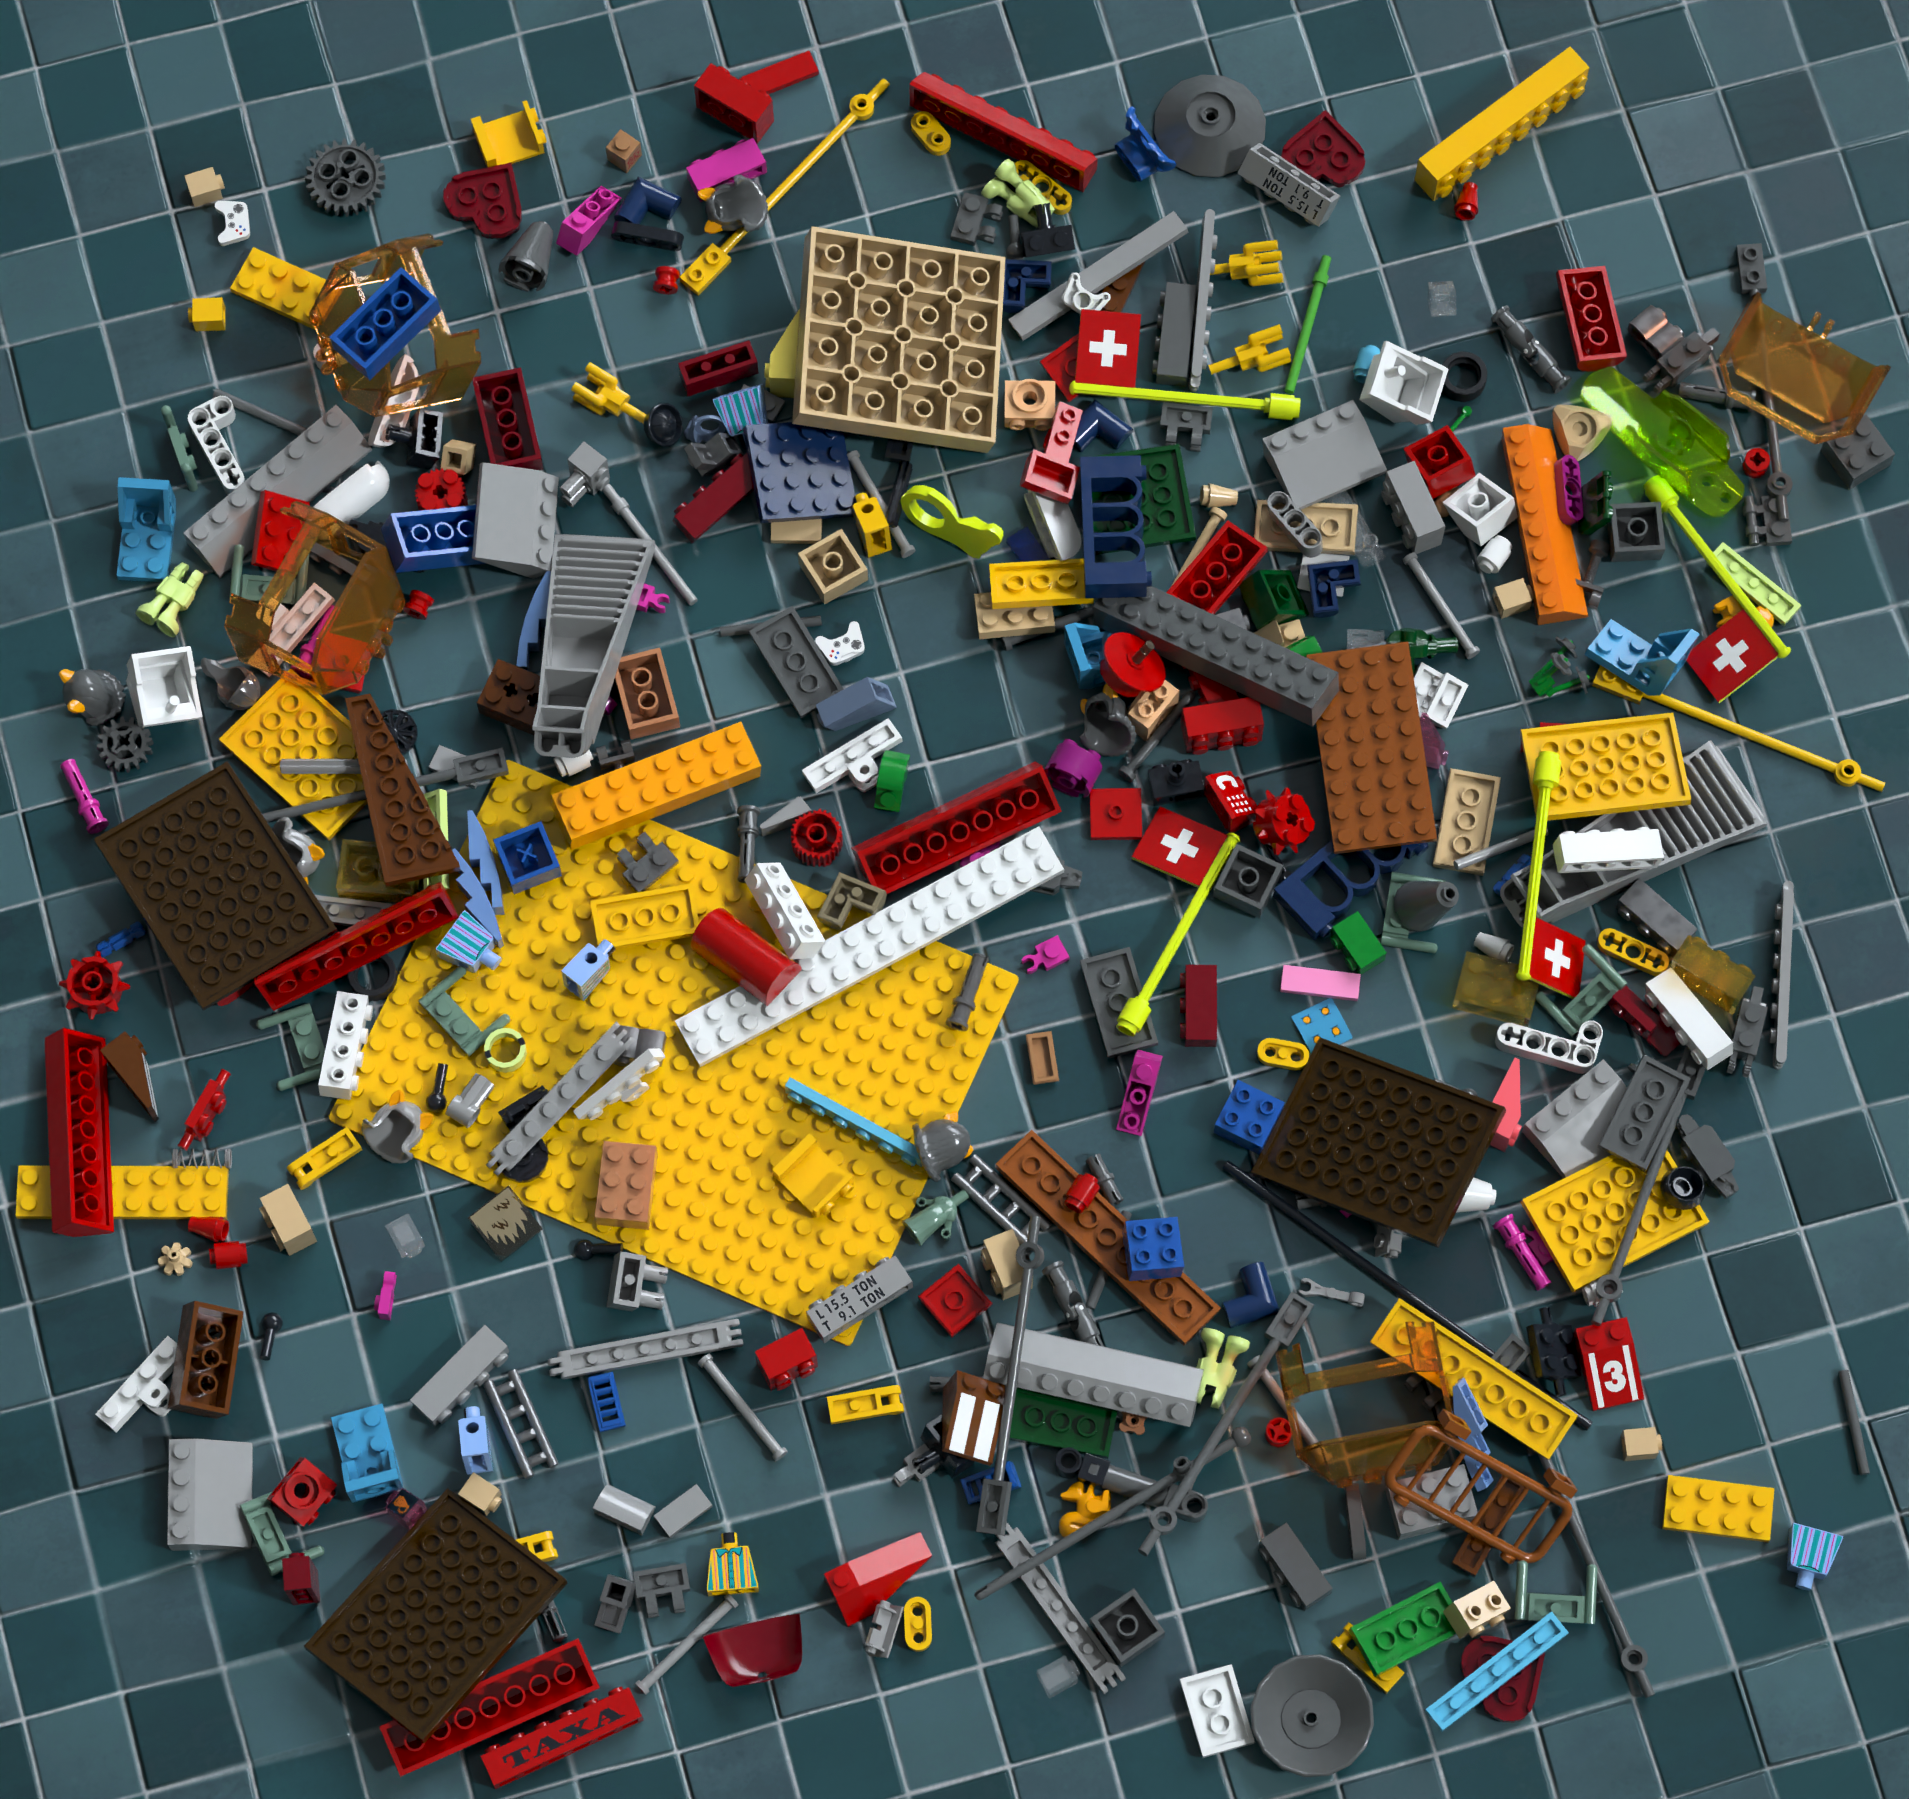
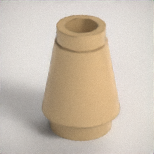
M1211 483L1201 486L1200 505H1205L1206 508L1236 506L1238 500L1237 490Z

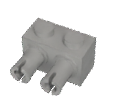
M583 442L567 459L570 477L560 487L561 492L564 494L562 500L571 508L574 507L586 492L594 496L599 490L602 491L603 487L610 482L607 459L586 442Z
M627 1252L617 1253L614 1255L607 1307L631 1312L639 1308V1306L661 1310L664 1303L662 1302L664 1300V1293L642 1290L643 1280L665 1284L667 1276L664 1275L668 1274V1267L647 1265L645 1263L646 1256Z

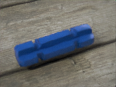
M1522 854L1517 860L1518 864L1514 863L1503 875L1502 881H1498L1494 885L1493 891L1498 896H1500L1501 887L1511 879L1513 873L1531 864V857L1528 854Z
M139 921L130 925L128 930L125 928L110 936L108 941H101L96 945V948L100 951L102 957H106L112 953V950L115 949L117 951L133 942V938L136 937L138 939L145 935V930Z

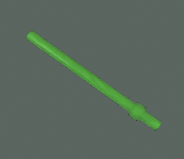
M1327 255L1322 256L1318 272H1315L1313 277V290L1284 389L1289 394L1294 393L1322 291L1327 286L1329 279L1327 273L1332 258Z

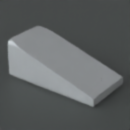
M798 796L760 824V834L764 837L791 827L792 824H795V819H798L799 816L803 817L804 813L807 815L808 811L812 813V810L801 796Z

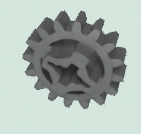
M120 717V723H116L113 719L110 720L112 727L103 726L105 735H98L99 741L102 742L97 744V749L101 752L99 754L101 760H106V765L109 768L115 764L116 772H119L122 767H125L127 773L130 772V766H134L137 770L140 769L139 762L147 763L148 760L145 755H152L153 753L149 747L154 744L152 738H149L151 735L149 729H144L143 726L138 724L136 725L133 717L130 718L129 722H126L124 717ZM139 737L142 739L141 748L137 746V743L140 741ZM110 740L113 742V746H112V748H111V752H109V742H110Z

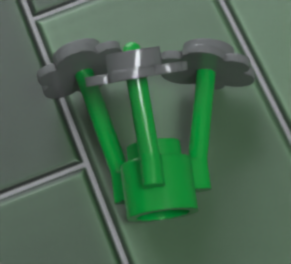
M1556 637V642L1562 648L1558 652L1550 654L1551 659L1540 671L1533 675L1534 677L1529 680L1530 684L1540 697L1544 694L1551 697L1556 692L1579 683L1582 684L1584 692L1587 694L1586 686L1590 685L1588 680L1590 676L1586 675L1585 670L1580 672L1578 666L1575 669L1579 678L1552 687L1556 682L1551 675L1560 669L1564 675H1572L1569 668L1571 664L1563 654L1567 652L1575 659L1578 657L1574 651L1576 647L1572 640H1568L1566 637L1561 640L1559 637Z

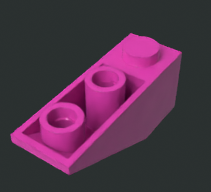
M600 186L562 221L556 244L577 256L591 243L621 201V197Z
M1137 1050L1116 1130L1142 1136L1163 1056Z

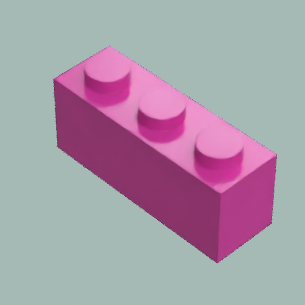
M751 138L749 140H740L727 150H718L709 158L692 162L686 167L687 178L698 200L702 202L704 200L698 196V191L701 189L716 188L724 183L734 182V176L738 174L753 179L767 173V167L754 138Z

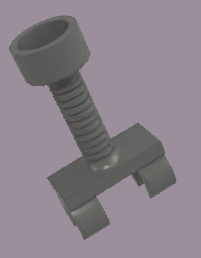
M1594 539L1589 547L1592 557L1584 580H1575L1576 584L1583 588V591L1592 593L1588 607L1597 610L1604 588L1593 585V581L1601 558H1605L1609 554L1610 545L1604 541Z
M630 739L620 741L623 754L608 758L605 745L596 748L601 770L613 766L617 770L624 767L623 764L635 761Z

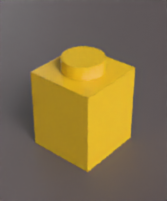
M222 297L192 298V308H188L189 323H193L195 331L225 330V304Z

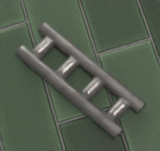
M976 1154L969 1160L974 1168L964 1178L958 1172L951 1178V1181L961 1190L964 1189L968 1196L1005 1231L1013 1229L1019 1244L1027 1242L1030 1223L1029 1221L1020 1230L1010 1221L1019 1209L1029 1218L1030 1216L1041 1217L1040 1228L1045 1232L1052 1225ZM981 1174L993 1183L983 1195L972 1186ZM1000 1192L1012 1201L1002 1213L990 1203Z
M514 1369L507 1373L510 1381L495 1387L493 1380H489L483 1386L525 1479H529L535 1475L532 1467L546 1461L549 1468H554L559 1463L517 1369ZM515 1390L521 1404L506 1411L500 1396ZM525 1414L531 1428L516 1434L511 1420ZM536 1437L542 1452L527 1458L521 1444Z

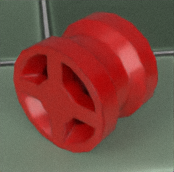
M669 266L657 267L655 269L657 279L653 283V290L667 295L677 293L678 285L676 280L680 276L679 270Z
M1761 448L1749 450L1742 465L1744 473L1754 479L1764 476L1770 463V456Z
M411 590L409 594L410 600L404 605L403 610L414 618L425 620L428 616L427 610L433 605L434 599L424 592Z
M1281 1417L1270 1420L1265 1432L1268 1444L1272 1447L1280 1448L1289 1443L1292 1435L1290 1422Z

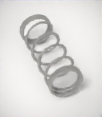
M174 1148L172 1151L173 1168L180 1166V1155L182 1164L186 1168L181 1148L179 1155L177 1148ZM192 1148L188 1166H190L193 1155L194 1164L198 1169L195 1160L194 1149ZM204 1148L200 1166H202L205 1155L206 1164L208 1168H210L207 1160L206 1149ZM216 1148L212 1166H214L217 1155L218 1164L220 1168H222L219 1161L218 1149ZM226 1148L224 1166L228 1169L232 1166V1151Z

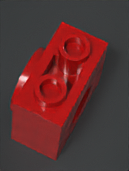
M300 1457L268 1496L267 1500L296 1524L304 1527L305 1524H312L319 1515L317 1510L322 1503L327 1504L336 1494L334 1489L337 1484L306 1458ZM298 1483H303L306 1487V1492L302 1497L298 1498L294 1493V1488Z

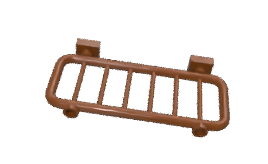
M1442 1409L1437 1416L1443 1426L1442 1429L1433 1425L1418 1427L1409 1436L1385 1473V1483L1387 1488L1395 1493L1394 1500L1404 1507H1407L1412 1502L1502 1551L1500 1557L1509 1564L1513 1565L1515 1560H1524L1527 1563H1535L1541 1560L1572 1516L1571 1503L1562 1496L1564 1494L1572 1499L1578 1491L1571 1479L1549 1467L1543 1475L1549 1484L1546 1487L1456 1437L1457 1435L1464 1440L1467 1439L1472 1432L1467 1423L1445 1409ZM1430 1435L1440 1440L1407 1487L1396 1482V1474L1424 1436ZM1445 1443L1461 1453L1429 1499L1412 1491V1489ZM1465 1455L1482 1463V1465L1449 1511L1433 1501ZM1486 1467L1504 1475L1471 1522L1454 1514ZM1509 1478L1525 1488L1491 1534L1476 1526V1523ZM1531 1490L1544 1497L1545 1501L1514 1545H1511L1498 1538L1497 1535L1528 1491ZM1553 1502L1560 1506L1562 1509L1561 1515L1537 1549L1531 1553L1518 1549L1548 1504Z

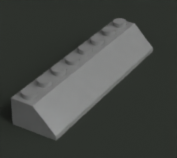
M335 405L183 533L187 544L221 578L232 569L235 545L241 544L244 546L243 559L253 551L260 492L267 490L311 502L325 488H328L371 452V446L353 421Z
M997 1322L987 1356L983 1379L1006 1385L1015 1326ZM1025 1329L1017 1387L1190 1427L1194 1419L1204 1369Z

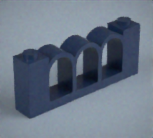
M1141 455L1080 457L1085 598L1147 597V587H1152L1151 571H1146L1145 546L1142 541L1144 518L1140 511L1142 506L1141 485L1142 480H1146V465H1141ZM1124 491L1132 494L1134 498L1127 502L1092 503V492ZM1093 521H1129L1136 526L1127 532L1093 533ZM1125 550L1131 551L1137 556L1134 560L1128 562L1095 563L1094 551Z
M1331 840L1274 889L1273 897L1314 941L1320 936L1324 938L1331 932L1334 920L1348 912L1353 896L1360 897L1371 893L1377 885L1379 873L1388 874L1398 870L1403 864L1404 856L1411 859L1415 854L1417 856L1422 855L1429 847L1428 842L1396 846L1399 850V855L1392 861L1379 860L1369 850L1355 851L1358 857L1370 868L1373 875L1370 881L1364 884H1356L1348 880L1331 862L1338 855L1334 854L1333 842ZM1322 868L1343 890L1346 900L1343 904L1336 907L1326 906L1304 883Z

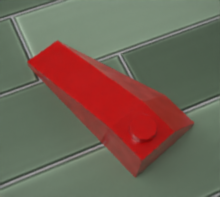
M921 1532L824 1573V1580L847 1626L849 1627L872 1616L875 1613L876 1604H879L880 1600L886 1601L904 1582L910 1579L932 1557V1554Z

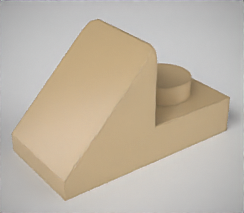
M1299 619L1278 625L1277 620H1274L1254 632V634L1283 647H1287L1305 637Z

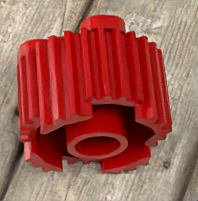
M443 468L440 471L438 469L435 471L430 470V473L426 472L418 478L415 498L419 511L468 505L464 482L452 469H446V471Z
M821 809L818 811L813 810V813L808 811L807 815L804 813L803 817L799 816L798 819H795V824H792L791 843L795 856L799 860L802 859V863L807 862L808 866L812 864L813 867L815 865L826 867L832 863V860H836L835 856H839V852L842 850L841 847H843V835L839 821L836 822V818L832 817L831 812L827 813V810L822 812ZM817 835L821 836L820 840H813Z

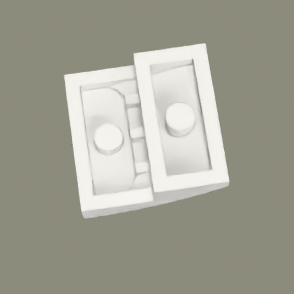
M1421 662L1413 674L1419 718L1432 725L1447 729L1468 684L1449 673L1443 675Z

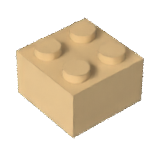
M842 529L798 553L799 565L824 605L868 580V569Z
M289 1184L260 1198L263 1206L259 1210L268 1228L274 1226L275 1229L271 1230V1233L280 1251L286 1249L290 1256L317 1242Z
M1013 1229L983 1240V1249L980 1250L982 1254L980 1257L985 1270H991L992 1280L990 1281L996 1295L1000 1293L1003 1300L1019 1294L1023 1267L1016 1260V1251L1020 1244Z

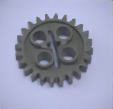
M343 139L342 145H338L333 140L332 148L324 144L325 152L322 153L316 150L318 159L310 158L312 166L306 167L307 174H309L305 176L306 183H308L306 187L308 192H312L310 194L311 200H317L318 208L325 205L326 213L334 209L335 216H338L340 211H344L345 216L348 217L350 210H353L358 215V208L360 207L368 211L366 204L375 205L374 196L381 198L382 195L379 189H385L383 180H386V174L383 172L385 170L384 164L380 163V155L374 156L373 148L366 151V144L364 142L358 147L355 139H353L351 145H347L346 139ZM347 160H355L353 164H344ZM327 172H333V173H334V174H333L332 176H330V177H325V176H323V175H324L325 173H327ZM362 178L368 179L366 183H357ZM339 191L347 192L343 196L336 195Z

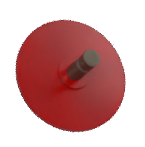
M1119 632L1109 636L1104 643V659L1100 663V672L1107 685L1120 695L1136 697L1141 692L1156 691L1163 685L1166 672L1164 664L1158 653L1154 650L1155 646L1151 641L1145 642L1133 634Z

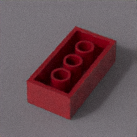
M521 367L473 377L472 381L490 463L539 471L544 470Z

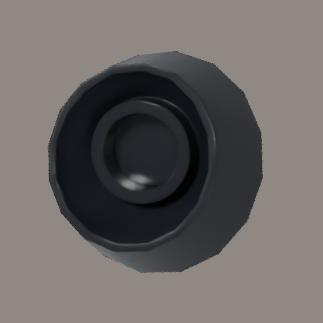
M660 403L649 410L645 416L644 431L646 436L652 442L663 447L672 446L677 443L683 430L681 415L673 405Z
M1687 1166L1676 1167L1667 1171L1662 1177L1660 1185L1662 1196L1666 1202L1674 1208L1681 1210L1693 1209L1698 1206L1704 1199L1706 1191L1700 1173Z

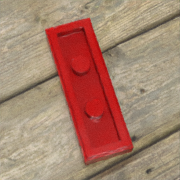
M806 51L741 78L746 80L755 90H762L767 94H771L819 75V70L810 51Z

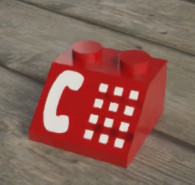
M1225 771L1205 777L1204 795L1226 831L1235 833L1256 821L1254 809L1257 804L1252 797L1248 798L1243 791L1245 786L1239 776L1235 777L1231 771Z

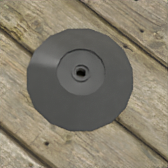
M1199 75L1180 81L1164 94L1155 111L1154 135L1160 150L1169 159L1176 162V168L1194 176L1218 178L1239 171L1248 151L1258 143L1263 144L1265 140L1266 118L1259 100L1245 85L1225 76ZM1208 116H1212V117H1214L1215 119L1212 120V121H1209V120H1207V117H1208Z
M1321 1654L1298 1655L1275 1665L1258 1684L1251 1704L1252 1731L1262 1752L1282 1770L1302 1777L1330 1776L1350 1766L1366 1749L1374 1726L1373 1703L1362 1679L1343 1662ZM1312 1714L1316 1717V1721L1309 1723L1306 1720V1716Z

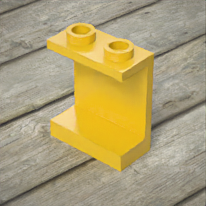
M527 100L522 102L523 111L484 124L480 116L471 119L472 129L487 167L507 163L513 164L545 153L543 146L544 143H547L543 129L538 130L536 122H539L536 110L535 108L530 109Z
M810 1133L772 1169L773 1177L817 1219L822 1214L824 1216L829 1214L835 1207L834 1202L840 1196L846 1197L854 1188V1176L851 1173L847 1175L817 1146V1140Z

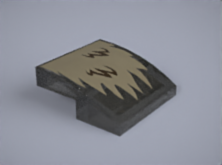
M509 1185L468 1217V1221L482 1236L485 1243L501 1262L543 1230Z

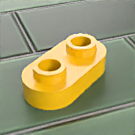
M926 111L918 112L912 117L911 130L924 147L935 156L946 154L951 147V138L936 118ZM921 120H925L928 123L925 125H921L919 122ZM936 138H941L943 141L937 143L934 140Z
M1266 1038L1258 1045L1257 1056L1261 1063L1268 1066L1301 1070L1309 1060V1051L1301 1043ZM1267 1050H1273L1275 1055L1269 1057L1265 1054V1052ZM1296 1054L1300 1057V1060L1295 1062L1291 1059V1056Z
M913 1597L906 1602L904 1607L905 1642L911 1650L922 1652L932 1642L931 1607L926 1599ZM915 1608H921L923 1613L920 1616H915L912 1611ZM915 1635H922L923 1641L916 1643L913 1640Z

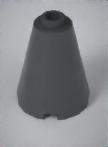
M543 221L531 223L501 260L498 269L499 273L502 271L505 275L504 280L513 287L523 291H529L530 288H537L536 291H540L544 288L547 282L554 235L548 223Z
M1409 881L1397 890L1394 897L1395 913L1398 912L1401 918L1400 922L1404 927L1416 932L1425 931L1432 928L1457 904L1459 893L1456 886L1450 882Z

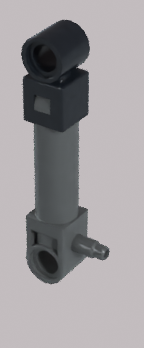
M1063 1448L1056 1455L1055 1468L1061 1477L1070 1479L1077 1476V1482H1082L1086 1486L1092 1484L1094 1489L1100 1491L1103 1488L1131 1498L1157 1482L1156 1480L1113 1466L1111 1461L1088 1453L1085 1454L1082 1460L1081 1454L1074 1448ZM1069 1457L1074 1459L1076 1465L1068 1469L1062 1466L1061 1461ZM1193 1483L1176 1509L1175 1514L1179 1519L1190 1523H1197L1206 1516L1208 1502L1203 1494L1192 1490ZM1173 1484L1143 1503L1154 1507L1166 1506L1179 1485ZM1190 1502H1197L1201 1505L1202 1509L1198 1513H1192L1187 1509V1505Z

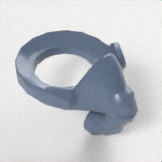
M695 415L687 424L684 434L691 442L700 443L702 440L708 442L717 433H724L726 427L719 416L705 415L698 417ZM705 420H714L720 426L715 430H705L700 424Z

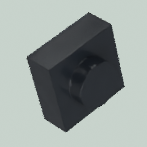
M888 438L885 461L897 463L902 461L910 462L914 442Z

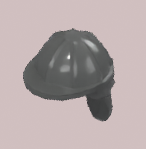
M201 659L203 672L208 677L215 679L218 698L226 707L236 710L252 707L260 696V684L252 671L241 666L224 668L216 660Z

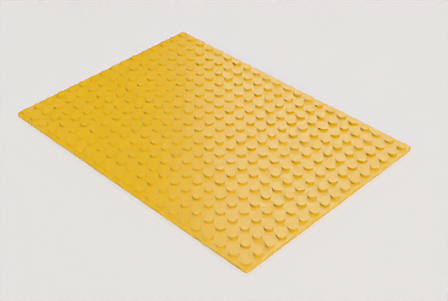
M506 760L509 774L496 777L476 817L485 832L493 853L502 888L505 915L495 916L504 946L499 949L495 945L492 950L502 957V960L495 970L490 969L484 964L475 973L466 970V974L445 992L482 1032L502 1014H508L510 1022L503 1028L514 1029L521 1034L526 1045V1059L520 1068L504 1073L495 1070L488 1063L484 1051L485 1043L472 1055L467 1056L462 1048L454 1042L418 1002L458 967L439 958L436 953V947L457 919L415 940L397 977L394 990L388 995L368 1036L367 1043L364 1044L361 1052H364L362 1067H357L356 1075L359 1076L357 1091H352L351 1100L337 1098L329 1115L330 1121L341 1127H348L350 1131L362 1135L363 1119L367 1118L368 1121H372L377 1111L389 1102L391 1095L395 1091L401 1090L404 1093L405 1101L416 1104L422 1113L434 1115L431 1125L424 1130L419 1143L409 1151L413 1154V1158L498 1195L509 1188L514 1194L512 1198L525 1207L608 1243H623L624 1250L644 1255L649 1261L663 1267H668L672 1271L817 1333L807 1319L806 1312L809 1310L808 1307L816 1300L822 1299L824 1301L832 1296L830 1293L835 1288L841 1285L848 1286L854 1282L853 1278L863 1271L868 1273L875 1269V1264L885 1257L892 1258L905 1230L902 1221L911 1217L916 1206V1200L920 1197L929 1176L923 1166L920 1167L917 1164L915 1166L908 1165L901 1160L902 1156L892 1152V1154L881 1150L878 1147L879 1144L871 1139L865 1141L855 1134V1130L849 1127L843 1129L833 1123V1118L825 1114L823 1117L810 1110L811 1106L803 1102L797 1104L790 1100L785 1092V1085L790 1077L915 1145L912 1129L914 1124H919V1128L922 1129L932 1121L943 1119L949 1112H959L1018 984V976L987 963L975 995V1010L971 1012L967 1022L968 1030L958 1031L952 1029L945 1022L951 1016L954 1007L952 1002L956 996H959L972 956L935 941L700 1067L677 1027L675 1020L740 985L692 950V936L616 949L608 957L610 970L585 1001H582L564 986L561 971L588 943L592 944L595 948L598 946L590 901L637 893L623 877L622 873L627 869L617 859V853L625 847L636 862L647 853L637 843V837L644 831L656 846L663 842L679 860L675 867L645 891L692 883L699 923L714 909L724 908L786 954L746 883H741L737 880L739 857L652 820H647L571 850L551 806V795L572 786L511 760ZM542 821L560 865L562 876L514 894L495 849L493 839ZM467 835L459 854L471 867ZM471 867L481 884L480 867ZM459 872L449 873L450 889L446 891L458 916H460L464 910L466 911L464 904L469 899L458 888L456 879L460 876ZM790 879L825 940L872 916V914L852 906L841 930L830 928L821 923L817 918L828 895ZM485 891L488 900L492 906V893L491 891ZM616 1021L623 1026L665 1032V1058L662 1061V1067H658L655 1071L649 1074L646 1073L640 1078L641 1082H646L650 1088L634 1101L622 1102L620 1099L614 1104H608L602 1109L603 1113L594 1120L578 1119L573 1111L626 1067L613 1063L541 1138L548 1150V1163L545 1171L539 1178L531 1182L517 1183L509 1180L502 1173L498 1176L494 1173L498 1167L497 1162L490 1169L486 1166L492 1158L489 1153L510 1132L498 1112L542 1085L549 1091ZM504 1037L494 1042L490 1052L492 1057L498 1062H511L518 1056L520 1045L513 1038ZM438 1063L447 1064L448 1069L443 1092L447 1105L443 1111L434 1113L427 1108L426 1099L428 1095L433 1093ZM477 1073L487 1078L495 1087L480 1107V1113L475 1122L469 1128H466L446 1115V1110L456 1095L460 1096L472 1077ZM809 1133L817 1140V1146L847 1175L851 1173L854 1176L853 1190L844 1198L840 1196L834 1202L835 1207L826 1216L822 1214L818 1219L778 1182L772 1174V1169ZM604 1141L656 1146L658 1155L649 1230L596 1224L595 1211ZM863 1319L831 1340L845 1346H850Z

